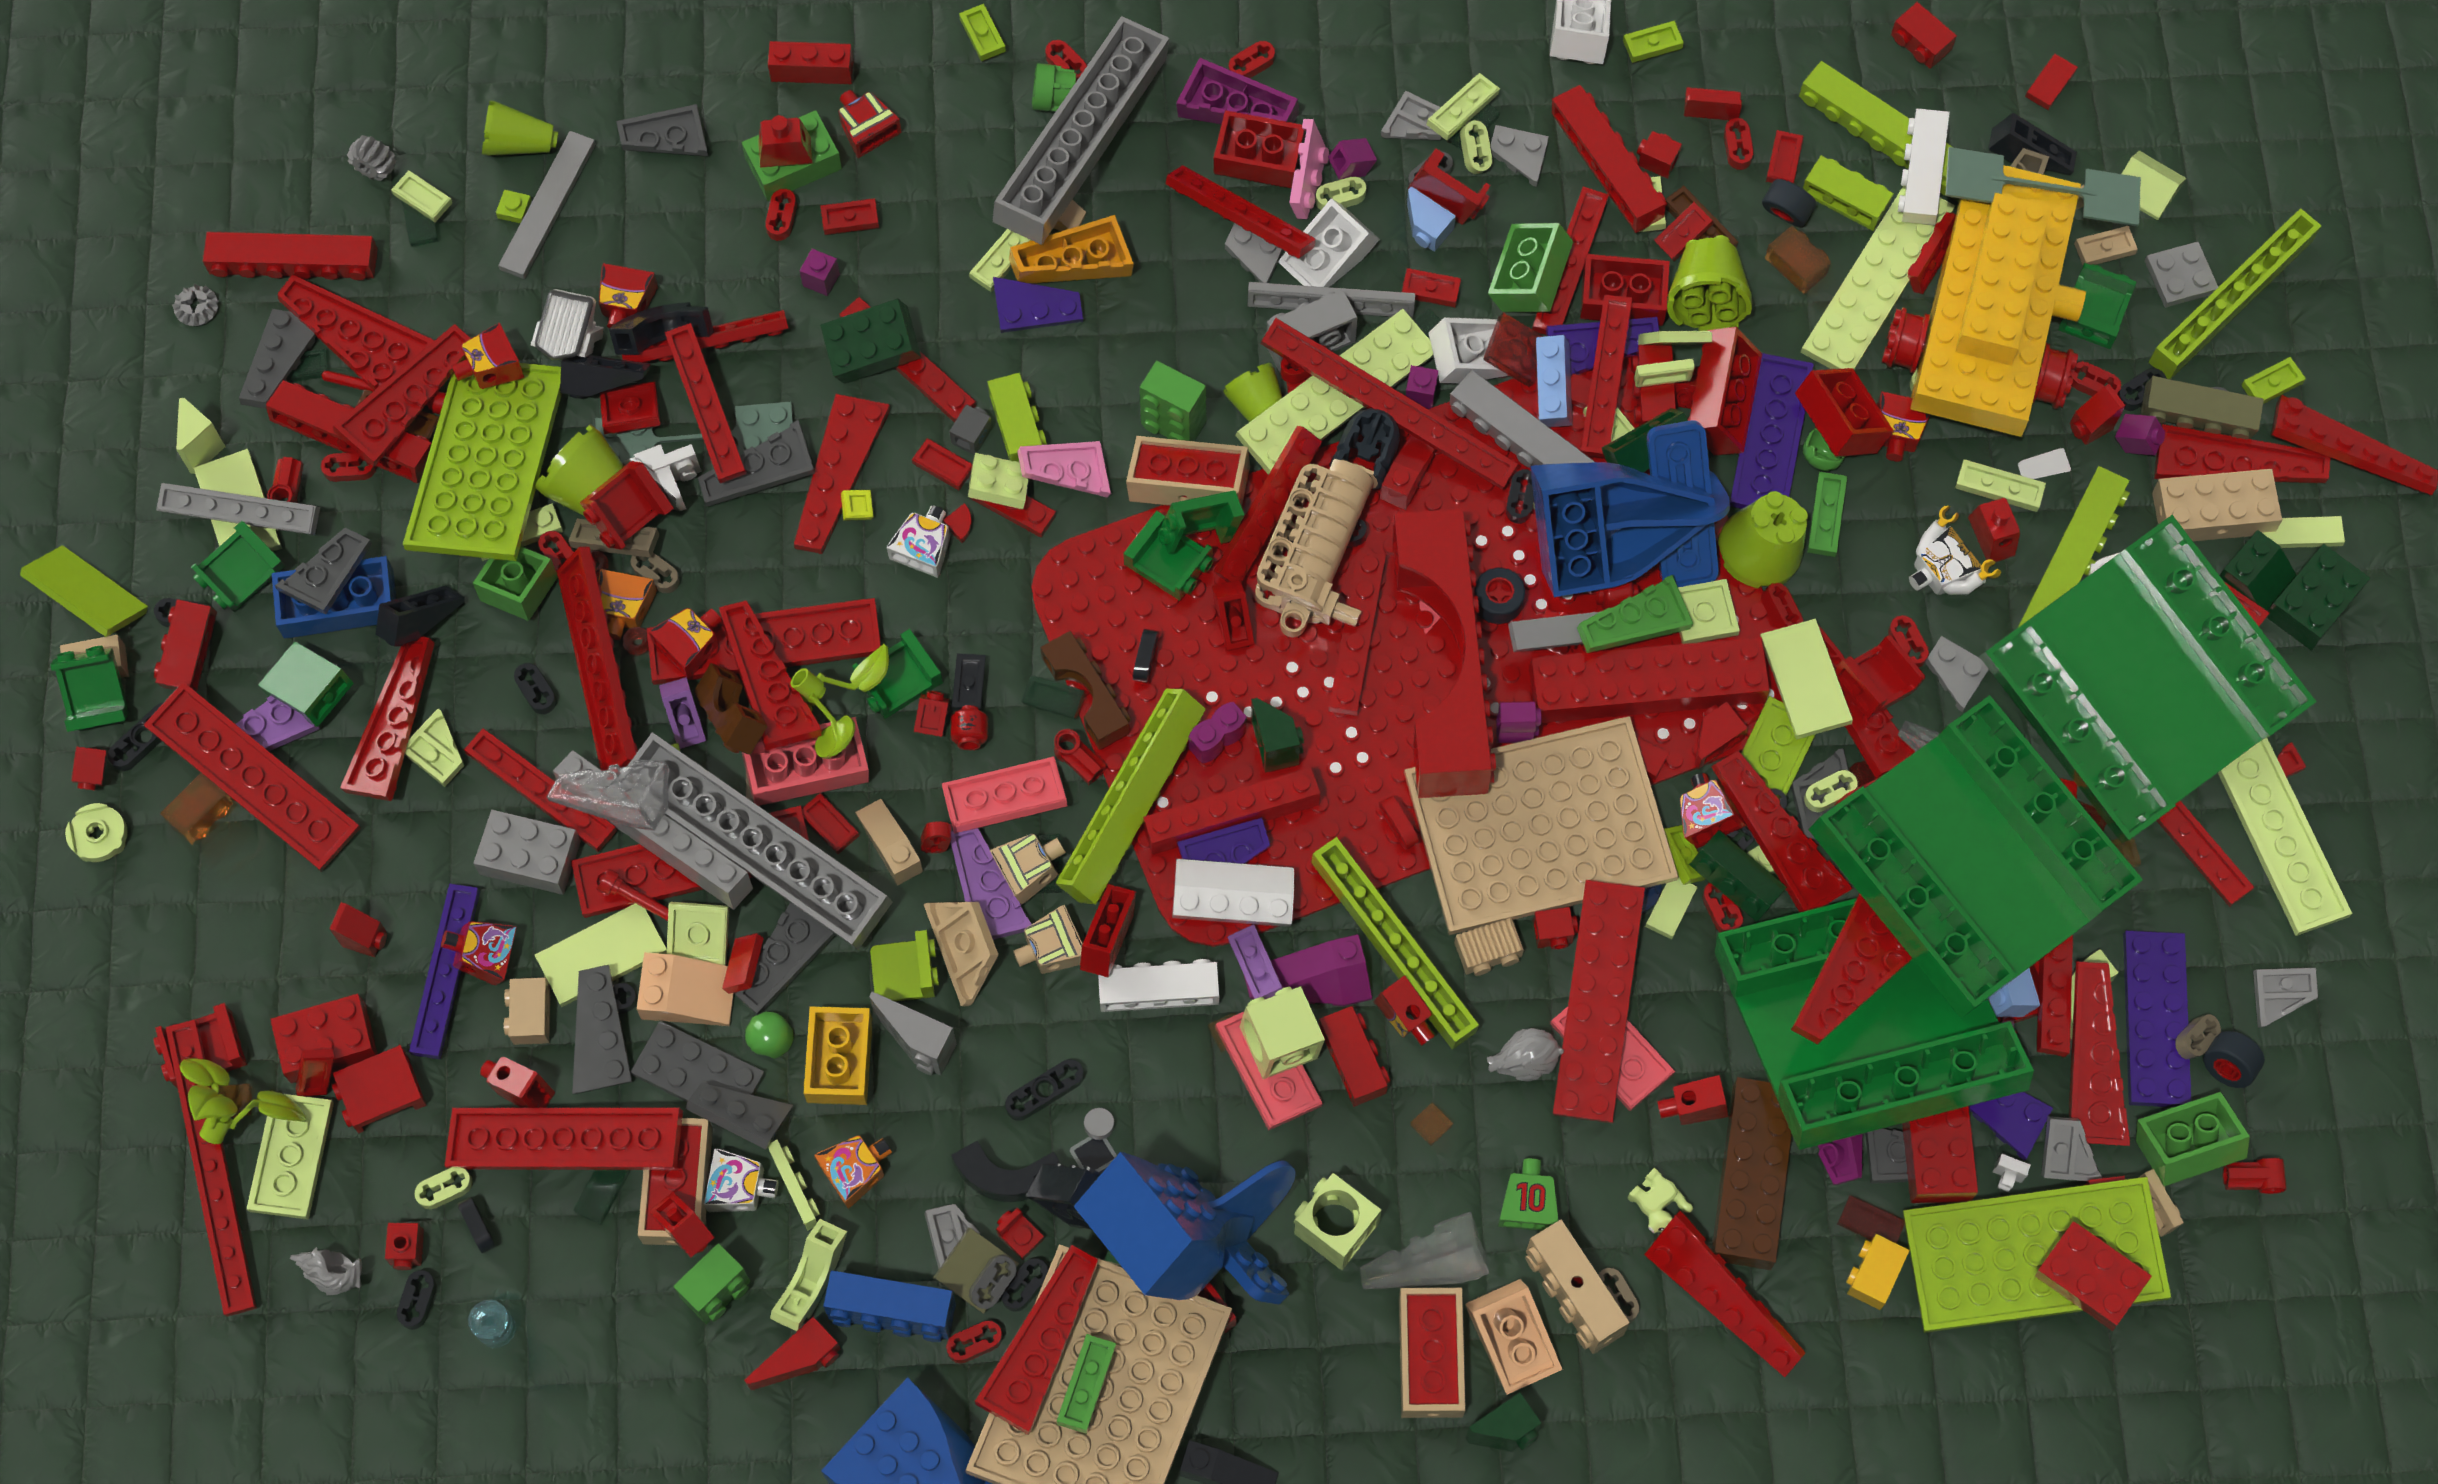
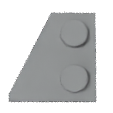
M1405 91L1382 128L1381 137L1441 140L1442 137L1426 125L1428 118L1441 107Z
M1495 125L1490 145L1491 154L1498 161L1504 162L1513 172H1520L1529 179V183L1532 186L1537 187L1549 136Z
M1234 223L1225 242V250L1233 258L1238 259L1240 265L1247 272L1250 271L1259 280V283H1269L1283 253V249L1266 242L1263 238L1250 231L1244 230L1236 223Z
M1943 636L1939 638L1925 662L1932 673L1938 676L1939 683L1943 689L1949 691L1957 703L1955 706L1961 712H1963L1989 670L1979 657Z
M2316 968L2258 969L2253 971L2258 1028H2263L2318 998Z
M2048 1116L2041 1176L2051 1179L2077 1181L2101 1179L2102 1176L2096 1167L2093 1159L2094 1155L2085 1138L2081 1121L2078 1118Z
M956 1204L929 1209L924 1213L938 1269L969 1227L980 1234L976 1227L965 1219L963 1212Z

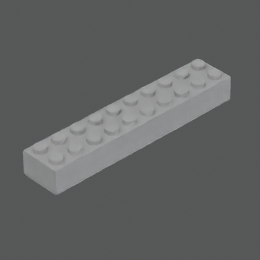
M1123 16L1120 17L994 201L992 222L1042 245L1165 62L1170 38Z
M653 732L617 779L627 789L737 864L857 950H859L893 903L880 890Z

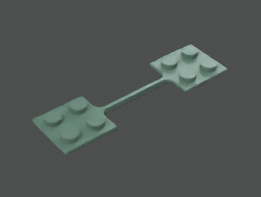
M1953 147L1948 148L1945 196L1991 203L1995 193L2002 194V187L2004 185L2025 186L2079 195L2084 201L2083 218L2139 226L2141 177L2086 169L2085 184L2081 189L2006 177L2003 173V155Z
M779 402L735 406L736 427L731 433L738 442V452L741 456L746 449L752 446L756 447L767 441V437L772 434L780 433L791 427L790 424L793 423L792 403ZM595 418L596 429L601 432L622 463L624 460L635 457L634 454L655 447L658 443L703 440L702 434L657 437L653 434L652 427L604 434L602 418Z

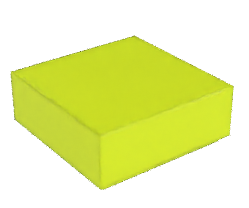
M845 490L841 492L843 520H871L873 518L871 490Z

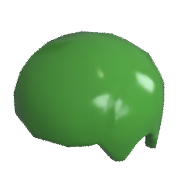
M1816 428L1809 433L1803 444L1805 459L1812 467L1821 471L1835 470L1845 458V456L1835 457Z
M762 1012L751 1018L745 1029V1041L748 1047L751 1048V1051L757 1055L775 1059L790 1049L794 1041L793 1029L781 1015L774 1012Z

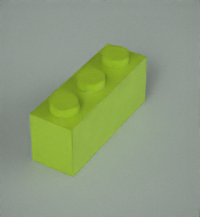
M1822 155L1805 179L1803 189L1811 194L1817 202L1872 231L1875 230L1889 208L1894 194L1885 186L1875 184L1865 179L1862 174L1850 171L1841 166L1836 160L1827 159Z
M1020 372L987 381L989 396L1009 460L1019 462L1017 450L1021 446L1047 445L1043 430L1038 431L1036 427V422H1039L1036 406L1030 407L1028 398L1032 397L1028 381H1022Z

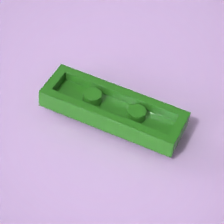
M1819 471L1807 553L1831 557L1836 556L1847 476Z
M1086 1334L1056 1421L1057 1425L1087 1434L1116 1349V1343Z

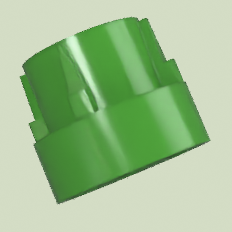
M1037 63L1034 77L1032 110L1056 112L1076 82L1074 70L1063 69L1057 65Z

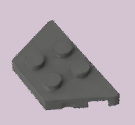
M1843 748L1835 751L1834 755L1824 762L1818 763L1810 772L1797 778L1791 785L1801 831L1808 839L1811 837L1818 845L1820 844L1808 829L1820 816L1831 808L1822 812H1813L1806 807L1804 796L1808 787L1838 771H1849ZM1840 779L1837 787L1834 788V790H1837L1841 787H1844L1845 790H1847L1850 783H1843ZM1814 792L1812 800H1819L1822 803L1824 796L1828 793L1817 795Z

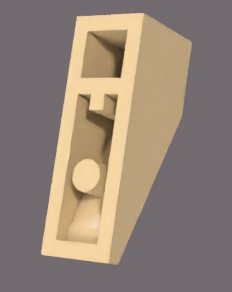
M882 799L855 812L897 886L923 872L919 857Z

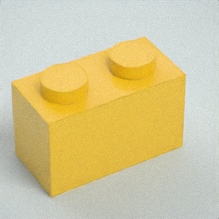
M1878 1234L1874 1236L1871 1242L1865 1240L1858 1254L1863 1260L1859 1268L1853 1266L1846 1280V1283L1851 1285L1847 1294L1881 1310L1890 1295L1910 1250Z

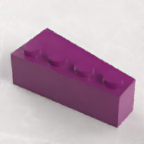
M1199 58L1176 102L1178 117L1222 124L1225 110L1291 123L1295 122L1299 114L1298 98L1202 58Z

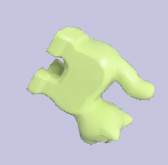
M1656 1168L1652 1169L1645 1177L1646 1180L1642 1183L1645 1187L1651 1188L1649 1191L1645 1192L1637 1185L1628 1195V1200L1637 1203L1641 1211L1648 1216V1229L1654 1234L1662 1233L1673 1219L1668 1212L1663 1210L1673 1201L1684 1212L1690 1213L1693 1210L1692 1204L1686 1201L1675 1184L1662 1177V1174Z

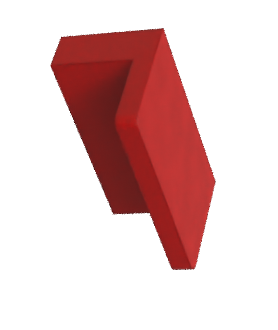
M1687 87L1684 116L1719 120L1739 118L1742 107V100H1740L1741 92Z

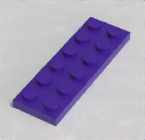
M1762 353L1744 453H1739L1730 497V507L1743 509L1772 491H1777L1789 497L1805 409L1802 407L1795 392L1813 370L1814 363Z
M2125 931L2123 934L2129 1105L2177 1107L2191 1102L2190 1059L2182 1058L2178 1054L2175 1045L2177 1036L2188 1025L2185 933Z

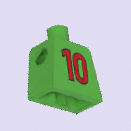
M1524 1159L1522 1174H1510L1498 1227L1543 1231L1558 1221L1554 1179L1551 1176L1540 1175L1541 1160Z

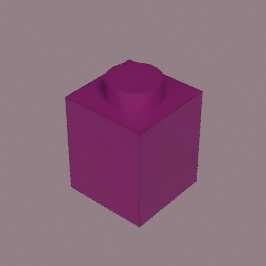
M1366 138L1339 141L1328 156L1338 179L1365 177L1377 161Z
M811 249L800 269L803 287L825 296L829 295L840 275L837 258L815 249Z
M1411 365L1406 396L1426 409L1432 408L1439 370Z
M2125 414L2115 438L2125 453L2156 455L2159 446L2164 441L2165 431L2156 416Z

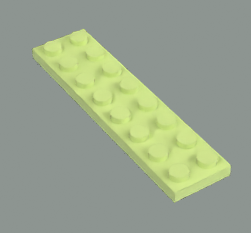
M1903 186L1801 349L1800 353L1830 369H1856L1910 282L1908 278L1910 266L1916 262L1921 254L1923 245L1929 241L1934 232L1935 225L1902 222L1903 212H1898L1900 195L1905 196L1906 186ZM1940 197L1936 224L1941 221L1946 212L1952 213L1955 205Z
M1404 309L1400 310L1340 355V357L1390 387H1394L1409 375L1411 365L1421 367L1434 357L1430 339ZM1311 376L1238 430L1235 436L1245 447H1248L1250 454L1269 475L1296 426L1306 428L1322 441L1366 407L1318 378Z
M2265 738L2219 771L2218 775L2294 934L2298 936L2349 918L2352 912L2268 738Z

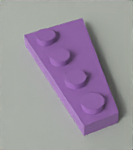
M269 696L267 698L268 701L257 709L248 711L243 715L244 718L236 723L238 727L268 751L320 729L319 726L315 727L310 724L302 714L272 696Z
M971 829L955 834L951 831L950 843L965 902H979L993 940L1024 932L1032 924L1021 908V904L1014 896L979 829Z

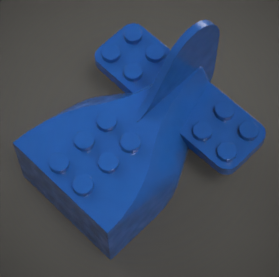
M1691 420L1656 426L1649 430L1647 434V449L1650 475L1624 465L1607 462L1530 466L1542 572L1554 597L1626 584L1643 575L1658 562L1661 581L1673 575L1677 587L1716 580L1719 570L1714 522L1721 520L1728 514L1730 500L1718 477L1709 471L1706 432L1700 422Z
M1120 1152L1074 1205V1208L1144 1295L1174 1300L1193 1298L1205 1288L1223 1266L1239 1282L1243 1289L1257 1301L1281 1304L1289 1295L1286 1289L1287 1283L1284 1279L1273 1273L1268 1267V1260L1262 1254L1256 1252L1247 1242L1280 1204L1293 1185L1295 1169L1287 1161L1274 1162L1264 1167L1231 1191L1216 1199L1209 1190L1203 1188L1197 1180L1199 1178L1197 1174L1188 1167L1181 1168L1172 1164H1158L1157 1166L1142 1158Z
M908 1377L821 1470L828 1484H992L966 1474L967 1465L975 1448L974 1444L967 1434Z

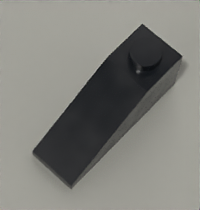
M2015 113L2010 114L1992 128L1988 149L1998 155H2003L2004 159L2009 162H2013L2021 150L2025 148L2049 156L2045 170L2068 175L2074 172L2077 151Z
M594 355L565 358L561 361L560 393L569 394L572 398H584L643 379L651 369V364Z
M445 585L379 604L376 635L394 647L416 641L463 604L465 597Z
M1189 1440L1180 1469L1181 1477L1203 1484H1275L1278 1473L1220 1449Z

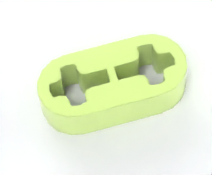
M1471 121L1463 126L1460 131L1464 163L1469 172L1481 174L1489 169L1492 164L1488 131L1482 122ZM1473 129L1474 132H1478L1479 136L1474 138V136L1469 135V131ZM1478 157V159H1483V163L1479 165L1477 162L1474 163L1473 159Z
M1348 177L1324 184L1316 191V205L1322 210L1328 203L1327 199H1323L1325 194H1328L1330 198L1339 202L1345 208L1357 205L1365 199L1366 184L1359 177ZM1350 187L1358 190V194L1354 195L1352 191H1349Z
M1841 770L1808 787L1804 796L1806 807L1813 812H1822L1835 806L1834 804L1844 795L1857 788L1856 776L1849 771ZM1840 779L1843 783H1850L1847 790L1844 787L1834 790V788L1837 787ZM1814 792L1817 795L1828 793L1824 796L1822 803L1819 800H1812Z
M451 1167L420 1182L415 1188V1199L425 1209L438 1208L468 1193L472 1187V1177L464 1168ZM455 1175H459L460 1178L465 1177L461 1181L462 1186L460 1188H457L455 1185L445 1187L454 1182L453 1177ZM427 1188L437 1191L433 1194L434 1199L432 1201H429L427 1198L422 1199L426 1195L425 1190Z

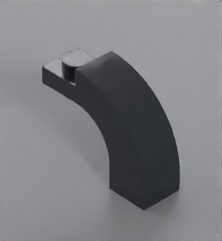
M690 302L667 304L640 311L620 320L609 328L615 355H639L651 345L667 340L664 332L689 323L692 324L696 337L711 336L714 333L708 307H691Z
M978 1141L951 1155L955 1168L968 1186L980 1195L1001 1202L1028 1200L1029 1198L1026 1197V1194L1042 1165L1055 1166L1056 1163L1060 1164L1056 1154L1052 1152L1025 1168L1005 1170L997 1167L987 1158Z

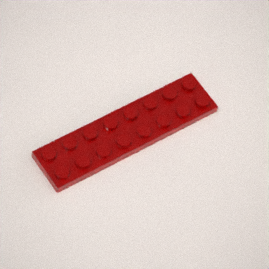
M578 547L557 570V576L600 770L616 780L634 758L638 748L632 737L631 718L627 715L625 706L626 695L621 688L619 679L620 669L613 653L614 642L609 635L607 626L608 616L603 608L601 599L602 589L597 582L595 573L596 562L591 555L590 547Z
M875 598L755 614L764 629V634L768 636L774 646L775 653L782 660L785 667L868 657L881 646ZM722 622L712 630L718 641L716 649L689 679L687 678V680L701 679L710 663L739 674ZM654 627L647 628L653 685L685 678L686 676L653 644L649 631Z
M184 682L180 684L144 724L145 728L321 872L361 828L355 821Z
M801 805L769 813L809 841ZM640 844L571 860L584 918L624 909L636 904L618 893L616 895L611 893L607 895L598 890L603 877L609 869L620 874L619 878L624 880V884L655 901L703 890L702 887Z
M1586 880L1562 1045L1564 1053L1561 1054L1553 1115L1613 1124L1645 887Z
M452 1108L445 1167L448 1169L460 1167L464 1169L677 1170L683 1110L680 1108Z

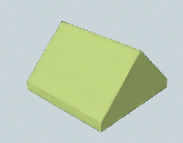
M2138 151L2131 157L2122 172L2123 175L2141 177L2140 210L2156 220H2159L2187 179L2141 151Z
M179 398L176 450L189 472L195 474V467L210 462L226 446L212 422L185 398Z

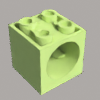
M1301 986L1295 989L1286 987L1277 991L1275 996L1264 999V997H1259L1247 1004L1248 1006L1245 1008L1239 1027L1262 1079L1318 1059L1325 1039Z
M1332 1173L1328 1179L1323 1177L1313 1190L1315 1194L1309 1203L1303 1201L1294 1214L1296 1216L1294 1220V1234L1339 1269L1343 1270L1379 1225L1381 1209ZM1327 1205H1341L1353 1213V1224L1355 1227L1344 1235H1328L1318 1228L1317 1216L1314 1217L1318 1210Z

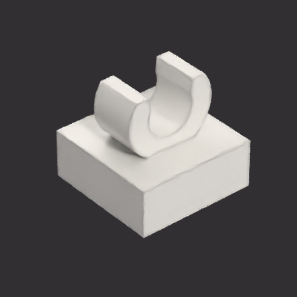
M2001 1154L1993 1169V1173L2001 1175L1997 1188L2009 1192L2013 1188L2015 1181L2022 1183L2028 1175L2031 1165Z

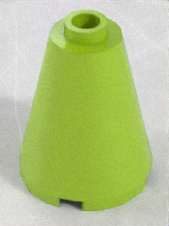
M490 100L485 123V141L482 145V155L550 153L551 147L556 148L558 132L553 131L554 125Z
M1272 363L1257 366L1260 372L1250 373V371L1243 373L1225 386L1226 389H1223L1225 396L1248 422H1251L1283 398Z

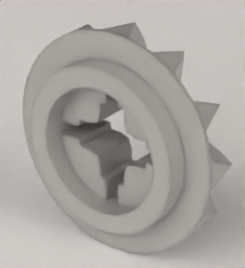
M194 283L193 287H183V291L179 295H175V303L172 306L180 322L189 326H199L209 322L215 316L218 310V299L215 293L206 285L202 287ZM197 297L201 304H197L194 313L188 304H193V300Z

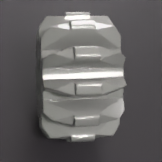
M362 135L352 143L347 154L348 162L354 166V170L359 171L362 176L365 175L370 180L382 181L392 172L396 163L395 154L389 150V146H385L381 141L375 140L372 136L368 138Z

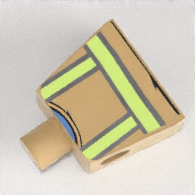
M1029 834L990 850L1014 896L1021 905L1057 877L1058 873L1051 861L1066 853L1058 838L1042 846L1035 834Z
M1062 905L1028 926L1024 930L1028 945L1013 951L1019 967L1036 961L1041 974L1080 965L1082 942L1065 905Z

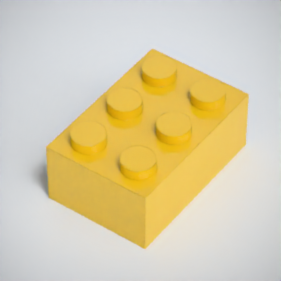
M810 1007L803 1093L807 1103L867 1105L873 1020L870 1008Z

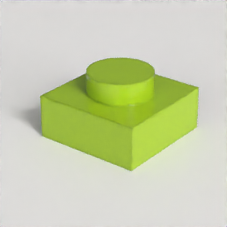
M504 190L496 210L497 218L521 223L532 203L531 196Z

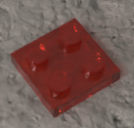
M1503 312L1497 319L1483 360L1530 387L1537 378L1536 337L1544 336Z

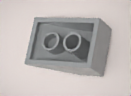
M871 992L869 998L874 1014L912 1062L917 1065L916 1068L927 1075H932L934 1072L941 1076L957 1045L953 1027Z

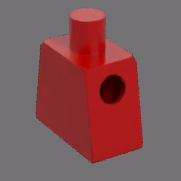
M778 115L773 117L772 120L760 122L758 140L760 168L813 163L811 137L800 118H785Z
M2001 498L1979 505L1968 516V519L1986 560L1991 559L1998 562L2014 557L2020 537V529L2007 499Z
M504 1056L497 1063L487 1060L481 1067L480 1075L487 1079L486 1082L499 1096L520 1108H546L555 1094V1091L537 1072Z
M1720 1075L1673 1087L1674 1098L1657 1101L1661 1119L1679 1115L1681 1125L1729 1117ZM1687 1102H1694L1692 1105H1685Z

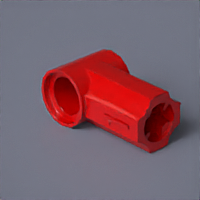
M291 457L278 459L273 486L267 493V499L281 500L288 498L286 502L298 503L297 497L304 466L302 461Z
M1063 729L1056 734L1054 753L1057 759L1068 764L1088 785L1095 782L1106 770L1107 765L1080 740L1077 732L1071 729ZM1068 741L1074 744V748L1064 750L1060 747V744Z
M2265 1158L2256 1162H2235L2223 1166L2222 1177L2226 1190H2259L2263 1194H2276L2287 1190L2283 1159Z

